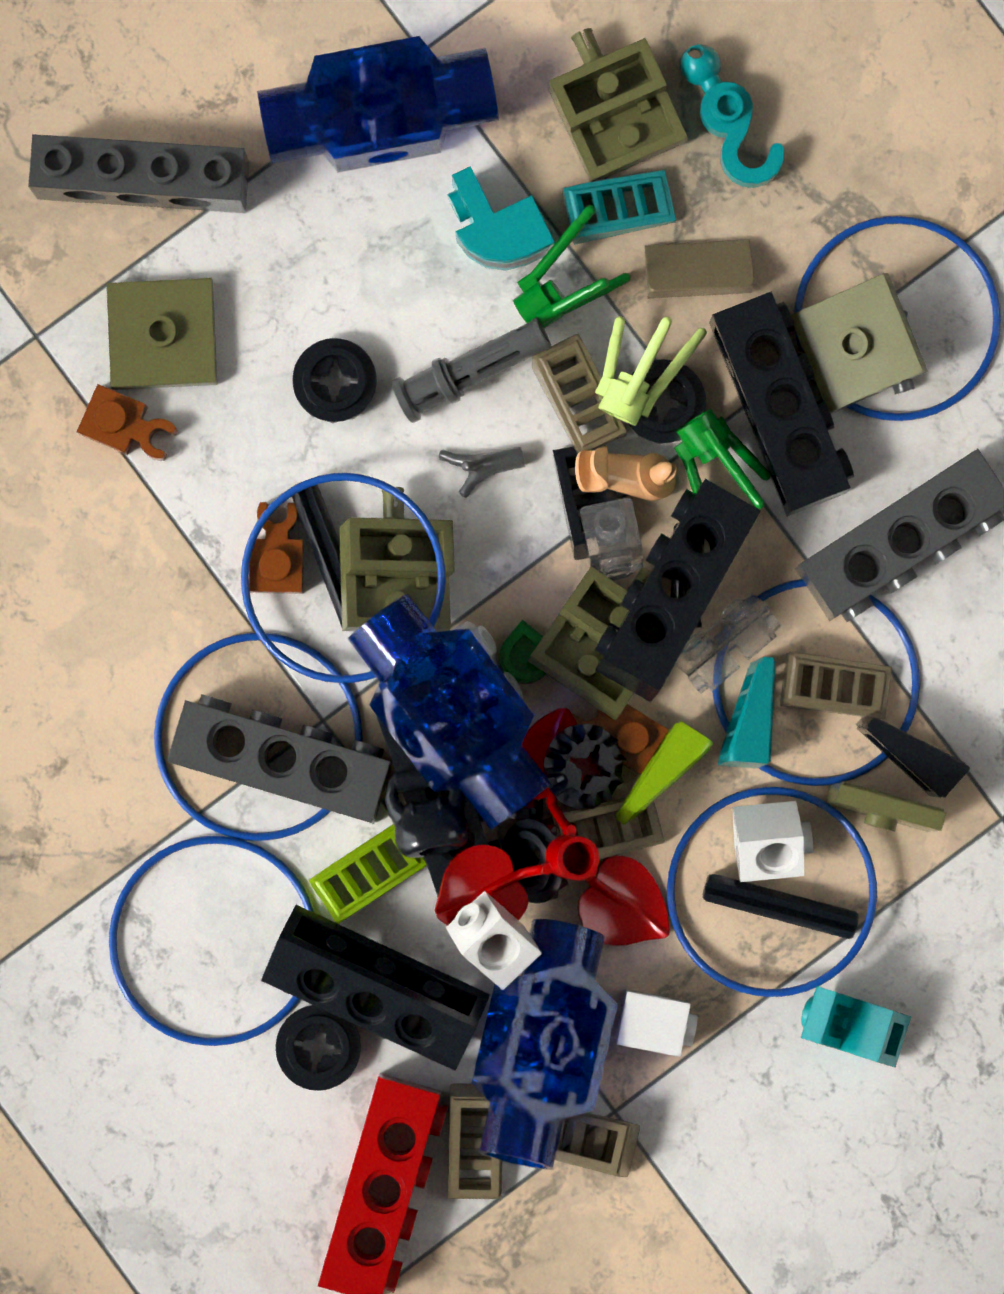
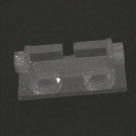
M753 593L746 598L741 597L728 604L720 614L721 619L706 632L700 631L692 635L676 661L675 665L688 676L687 679L700 694L708 688L714 691L716 687L740 668L729 654L735 647L740 650L747 660H750L777 637L775 631L782 625L769 611V606Z

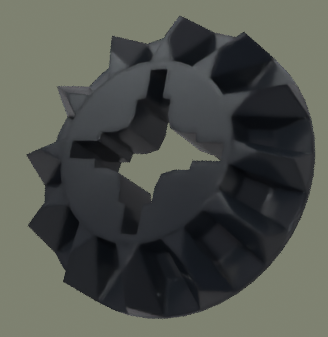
M330 338L312 344L301 354L294 367L292 383L298 402L312 417L336 423L355 419L371 404L377 386V376L371 358L360 346L345 339ZM334 359H338V367L341 370L342 377L350 378L351 381H358L357 384L350 383L349 386L340 387L339 395H336V402H332L328 386L312 381V379H321V377L329 376L331 368L334 367Z
M661 359L653 361L644 379L650 385L646 394L673 360ZM685 365L669 383L667 389L670 390L669 395L671 399L678 400V403H684L686 406L670 408L667 416L664 417L663 424L659 423L657 407L653 406L648 418L641 415L636 426L629 424L638 437L655 442L658 445L681 441L676 430L705 412L706 396L703 385L698 376Z
M584 723L569 726L559 732L547 748L543 766L547 786L555 798L569 807L578 809H594L595 806L612 800L611 795L617 786L624 783L621 776L622 767L627 761L618 747L619 739L610 735L601 726ZM591 752V763L597 766L601 773L600 775H586L582 782V770L577 768L576 764L570 762L569 759H587Z
M538 817L523 819L511 826L505 836L502 850L509 855L513 864V872L521 868L538 865L539 861L541 864L546 862L547 847L557 836L556 825L544 824L542 819ZM537 850L541 852L539 855V859L534 854V852ZM553 873L527 877L518 881L525 889L529 902L535 904L557 899L559 890L569 885L568 879L558 877Z
M314 1005L305 1006L291 1014L282 1024L276 1038L275 1050L277 1061L282 1072L294 1084L308 1090H328L342 1084L354 1072L361 1056L360 1035L353 1023ZM321 1024L326 1025L324 1030L326 1043L334 1045L335 1049L342 1051L341 1054H324L321 1062H318L316 1070H312L311 1051L304 1049V1046L296 1045V1040L302 1042L313 1040L317 1032L320 1031Z

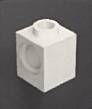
M796 801L733 807L734 849L740 882L804 876V854L813 853V837L810 821H800Z
M486 891L472 903L464 906L457 913L455 919L446 927L462 956L502 990L542 954L526 927Z
M625 989L615 1042L617 1045L681 1057L683 1045L690 1047L693 1045L698 1015L689 1014L691 1004L688 1001Z

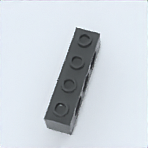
M32 134L28 187L38 200L246 213L249 160L244 148Z
M977 448L809 557L795 569L806 583L807 588L829 621L842 614L846 622H849L873 606L868 596L886 585L892 594L918 577L912 568L930 556L936 565L962 548L957 538L972 528L981 536L1004 521V515L1001 512L1004 508V487ZM953 498L960 503L963 509V518L959 524H947L939 517L937 507L940 499ZM907 526L917 533L919 547L915 553H903L896 548L893 542V533L897 527ZM865 555L873 561L875 576L872 581L859 582L851 576L848 564L852 556Z
M201 694L198 704L185 700L166 762L362 821L375 823L393 764L390 761L381 759L384 752L383 748L354 740L350 750L331 744L333 733L306 725L302 726L300 734L280 729L282 722L280 717L252 709L250 718H243L229 713L232 703ZM229 727L239 728L245 737L243 750L234 757L222 755L217 745L220 733ZM287 742L295 749V764L286 772H275L268 763V753L275 744ZM328 758H340L347 766L346 780L338 787L327 788L319 779V767Z

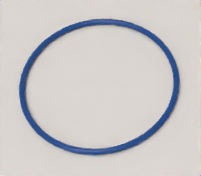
M888 216L870 219L849 227L823 246L808 265L802 277L796 296L794 313L802 310L808 283L821 260L837 244L861 230L885 224L914 225L934 231L959 246L979 269L987 285L992 304V335L986 356L973 378L954 396L938 405L921 411L888 413L872 410L856 403L847 407L857 413L876 419L908 421L925 418L948 409L970 393L986 373L997 348L1001 324L1000 304L993 279L987 267L977 253L963 239L950 230L927 220L914 217ZM796 334L799 350L802 351L803 349Z
M331 473L305 480L282 493L268 506L256 522L248 538L242 560L241 590L247 616L259 639L278 660L302 675L325 682L355 683L380 677L402 665L415 654L430 635L437 622L445 595L446 574L443 552L436 532L426 515L415 502L396 487L374 477L361 474ZM332 481H354L369 484L392 494L402 501L416 515L425 528L434 549L438 571L437 594L434 607L425 628L417 640L403 654L378 669L355 675H332L317 672L296 663L283 654L272 643L261 627L251 602L249 590V567L256 539L269 517L280 505L298 492Z
M803 579L777 585L756 596L737 613L726 628L716 651L712 672L714 704L725 733H727L730 723L726 717L721 699L720 671L725 649L734 630L745 616L763 601L778 593L807 586ZM869 595L868 597L873 606L883 613L895 627L909 657L912 673L911 699L905 720L900 730L907 733L916 713L919 700L920 676L916 653L906 630L898 618L873 595ZM880 753L872 761L856 770L826 778L795 776L779 771L769 765L758 768L786 782L799 785L826 786L862 776L880 765L888 757Z
M245 633L224 638L208 645L186 661L169 682L158 707L155 720L154 745L159 770L168 790L182 809L203 826L228 837L250 841H267L297 834L319 822L331 811L321 809L302 823L287 829L268 833L241 832L218 825L197 812L180 794L168 772L162 747V729L166 708L170 697L183 676L202 658L220 648L245 641H260L256 633ZM266 633L273 642L286 644L309 654L319 661L332 675H342L332 662L311 646L287 636ZM339 683L352 712L355 740L362 742V722L356 699L348 683Z
M760 787L737 792L723 798L700 814L689 826L678 843L671 860L667 880V903L672 926L679 942L689 957L703 972L726 987L742 993L763 997H783L803 993L821 986L839 974L854 959L867 939L873 924L877 904V880L872 858L865 842L852 823L840 811L820 798L803 791L782 787ZM760 795H782L802 799L832 815L844 826L857 844L864 859L869 881V903L866 919L860 935L847 955L836 966L817 979L805 984L782 989H763L743 985L728 979L711 968L696 953L686 938L680 925L675 903V880L679 861L686 845L696 830L710 816L725 806L738 800Z
M205 836L183 840L166 847L146 860L130 877L119 895L111 917L109 953L118 986L128 1003L142 1019L155 1029L174 1039L203 1046H221L243 1042L266 1032L288 1015L300 999L292 996L288 1003L264 1024L250 1031L230 1037L204 1038L191 1036L169 1028L156 1020L138 1003L131 993L121 972L118 960L117 929L124 903L134 885L154 864L174 852L196 845L224 844L249 850L271 862L292 883L302 900L304 908L311 912H314L301 882L286 864L262 847L237 838Z

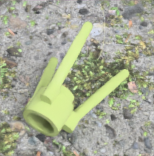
M622 316L616 317L610 337L603 376L595 391L596 394L603 397L598 408L634 426L637 425L641 415L648 418L656 400L706 336V329H697L646 394L650 385L644 379L664 341L672 320L669 317L662 318L634 374L630 375L621 371L618 379L615 380L614 377L625 325V319Z

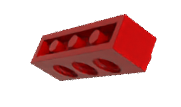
M382 1073L379 1074L318 1287L342 1294H383L384 1291L395 1292L403 1262L393 1259L399 1238L406 1241L410 1240L418 1210L408 1207L414 1186L422 1189L425 1188L433 1158L423 1155L429 1134L436 1137L440 1136L448 1106L438 1103L441 1094L440 1090ZM404 1123L410 1126L416 1137L414 1145L406 1151H396L389 1147L385 1140V1131L390 1125ZM380 1175L393 1177L400 1186L401 1192L399 1197L389 1203L377 1201L370 1191L371 1181ZM367 1227L379 1230L385 1238L383 1250L373 1255L360 1251L355 1243V1235L358 1231Z

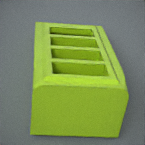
M676 722L665 735L616 813V820L624 825L629 821H633L709 752L713 742L684 722Z
M394 824L308 880L337 924H340L427 866L423 857L408 858L402 855L408 865L399 871L382 845L392 839L397 847ZM372 851H374L390 875L383 882L380 881L365 858ZM354 863H356L372 887L365 894H363L347 870ZM335 875H338L354 899L347 906H345L329 882V879Z

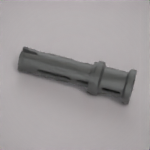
M536 317L530 322L494 340L488 341L451 361L447 358H437L432 361L431 368L406 380L401 377L392 380V387L404 414L411 423H415L421 420V413L446 401L454 404L460 401V398L464 396L463 390L505 371L544 350L551 349V342L543 325Z

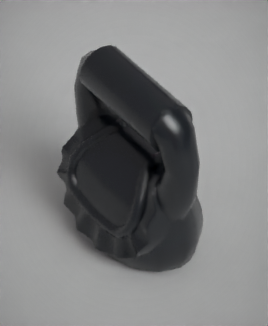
M444 763L395 772L388 781L385 803L388 814L395 825V840L400 853L408 858H418L447 853L463 847L468 841L469 827L463 814L465 805L464 786L455 770ZM449 783L448 797L437 796L436 799L416 803L411 801L410 804L405 805L401 803L398 797V793Z

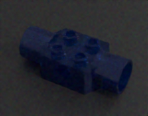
M420 36L314 56L307 82L257 91L271 164L324 155L337 172L349 171L441 153L447 131L499 121L496 94L486 48L436 57Z
M405 594L379 611L348 638L349 642L379 680L369 706L434 792L461 789L489 828L493 830L552 785L522 745L534 714L469 629L437 632L410 595Z
M533 919L529 934L542 954L504 990L494 983L471 1083L490 1102L479 1153L512 1164L553 1170L564 1118L595 1110L618 1004L595 981L605 936L595 930L568 922L551 919Z

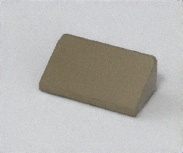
M750 240L645 245L647 299L752 293L754 290Z

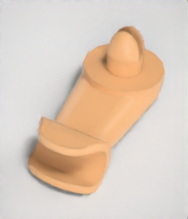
M608 446L598 447L594 451L582 450L578 453L575 462L576 480L581 491L601 492L610 489L648 501L661 500L671 495L675 489V477L678 473L677 466L658 453L646 455L608 453Z

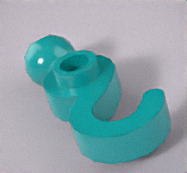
M703 44L689 47L680 59V70L688 82L701 86L705 93L700 105V118L703 126L709 133L717 137L726 138L722 144L720 157L724 173L733 183L741 187L757 188L767 185L777 176L783 164L784 147L780 143L773 144L769 150L766 162L758 168H748L739 161L737 152L746 137L753 113V103L750 94L736 83L721 81L719 77L721 60L718 53L712 47ZM697 50L701 57L692 58L689 52Z

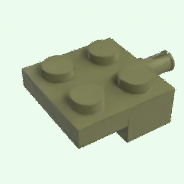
M592 28L583 29V37L579 31L571 39L574 41L584 64L549 80V93L590 182L603 180L687 142V134L666 91V81L646 38L610 54L603 55L593 35Z
M396 487L401 492H404V488ZM382 490L383 518L349 517L339 527L342 631L422 632L432 613L437 594L438 571L434 549L420 520L405 519L404 503L392 494ZM429 520L441 545L446 574L442 608L431 633H446L451 629L449 576L455 572L453 520Z
M591 566L527 661L616 720L634 693L595 671L603 656L596 652L595 648L610 622L620 627L629 610L620 606L630 586L627 590ZM640 568L635 578L644 581L650 570ZM648 622L636 624V632L643 641L647 643L660 642L659 631L654 625Z

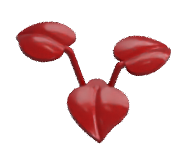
M558 708L538 719L522 736L512 758L511 773L518 792L527 798L543 799L547 797V807L563 831V835L556 837L548 845L545 855L546 862L540 865L521 868L513 872L512 861L509 855L502 849L484 844L470 846L459 852L445 870L435 906L436 917L448 926L464 906L472 903L486 891L517 920H520L528 908L529 900L525 889L518 881L527 877L553 873L561 878L584 880L590 885L580 895L577 910L583 929L594 940L611 946H624L647 940L666 938L669 935L666 904L650 872L635 859L618 855L604 859L598 868L600 856L596 845L588 838L576 836V827L569 823L557 804V798H555L547 786L543 768L547 748L559 732L569 726L578 724L568 708ZM591 752L587 759H569L570 762L576 764L577 768L582 770V782L586 775L599 773L597 766L591 763Z

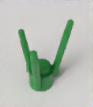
M588 205L533 271L517 282L523 293L514 298L513 303L526 323L537 317L545 329L565 314L630 281L631 276L628 273H623L611 280L601 278L567 297H564L551 279L545 284L540 282V279L594 215V206Z
M711 408L676 430L682 442L676 445L674 449L684 464L693 493H696L702 484L694 458L698 456L702 464H705L719 457L757 509L764 507V500L728 449L731 447L762 480H769L771 474L730 430L722 416L717 418Z

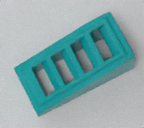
M665 170L588 182L563 188L562 196L569 226L584 210L582 201L592 199L593 206L595 207L597 223H586L573 240L574 245L676 222ZM653 186L658 213L648 214L643 188ZM632 190L638 216L628 218L623 192ZM612 195L617 220L608 221L603 201L604 196Z
M762 657L751 662L718 757L719 766L756 769L771 762L776 661H774L773 657Z

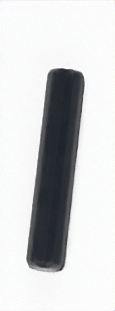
M315 485L292 496V499L342 627L340 541L319 486Z
M717 874L708 875L702 894L703 899L707 902L846 939L854 937L859 921V914L856 911L755 884L740 882L739 880Z

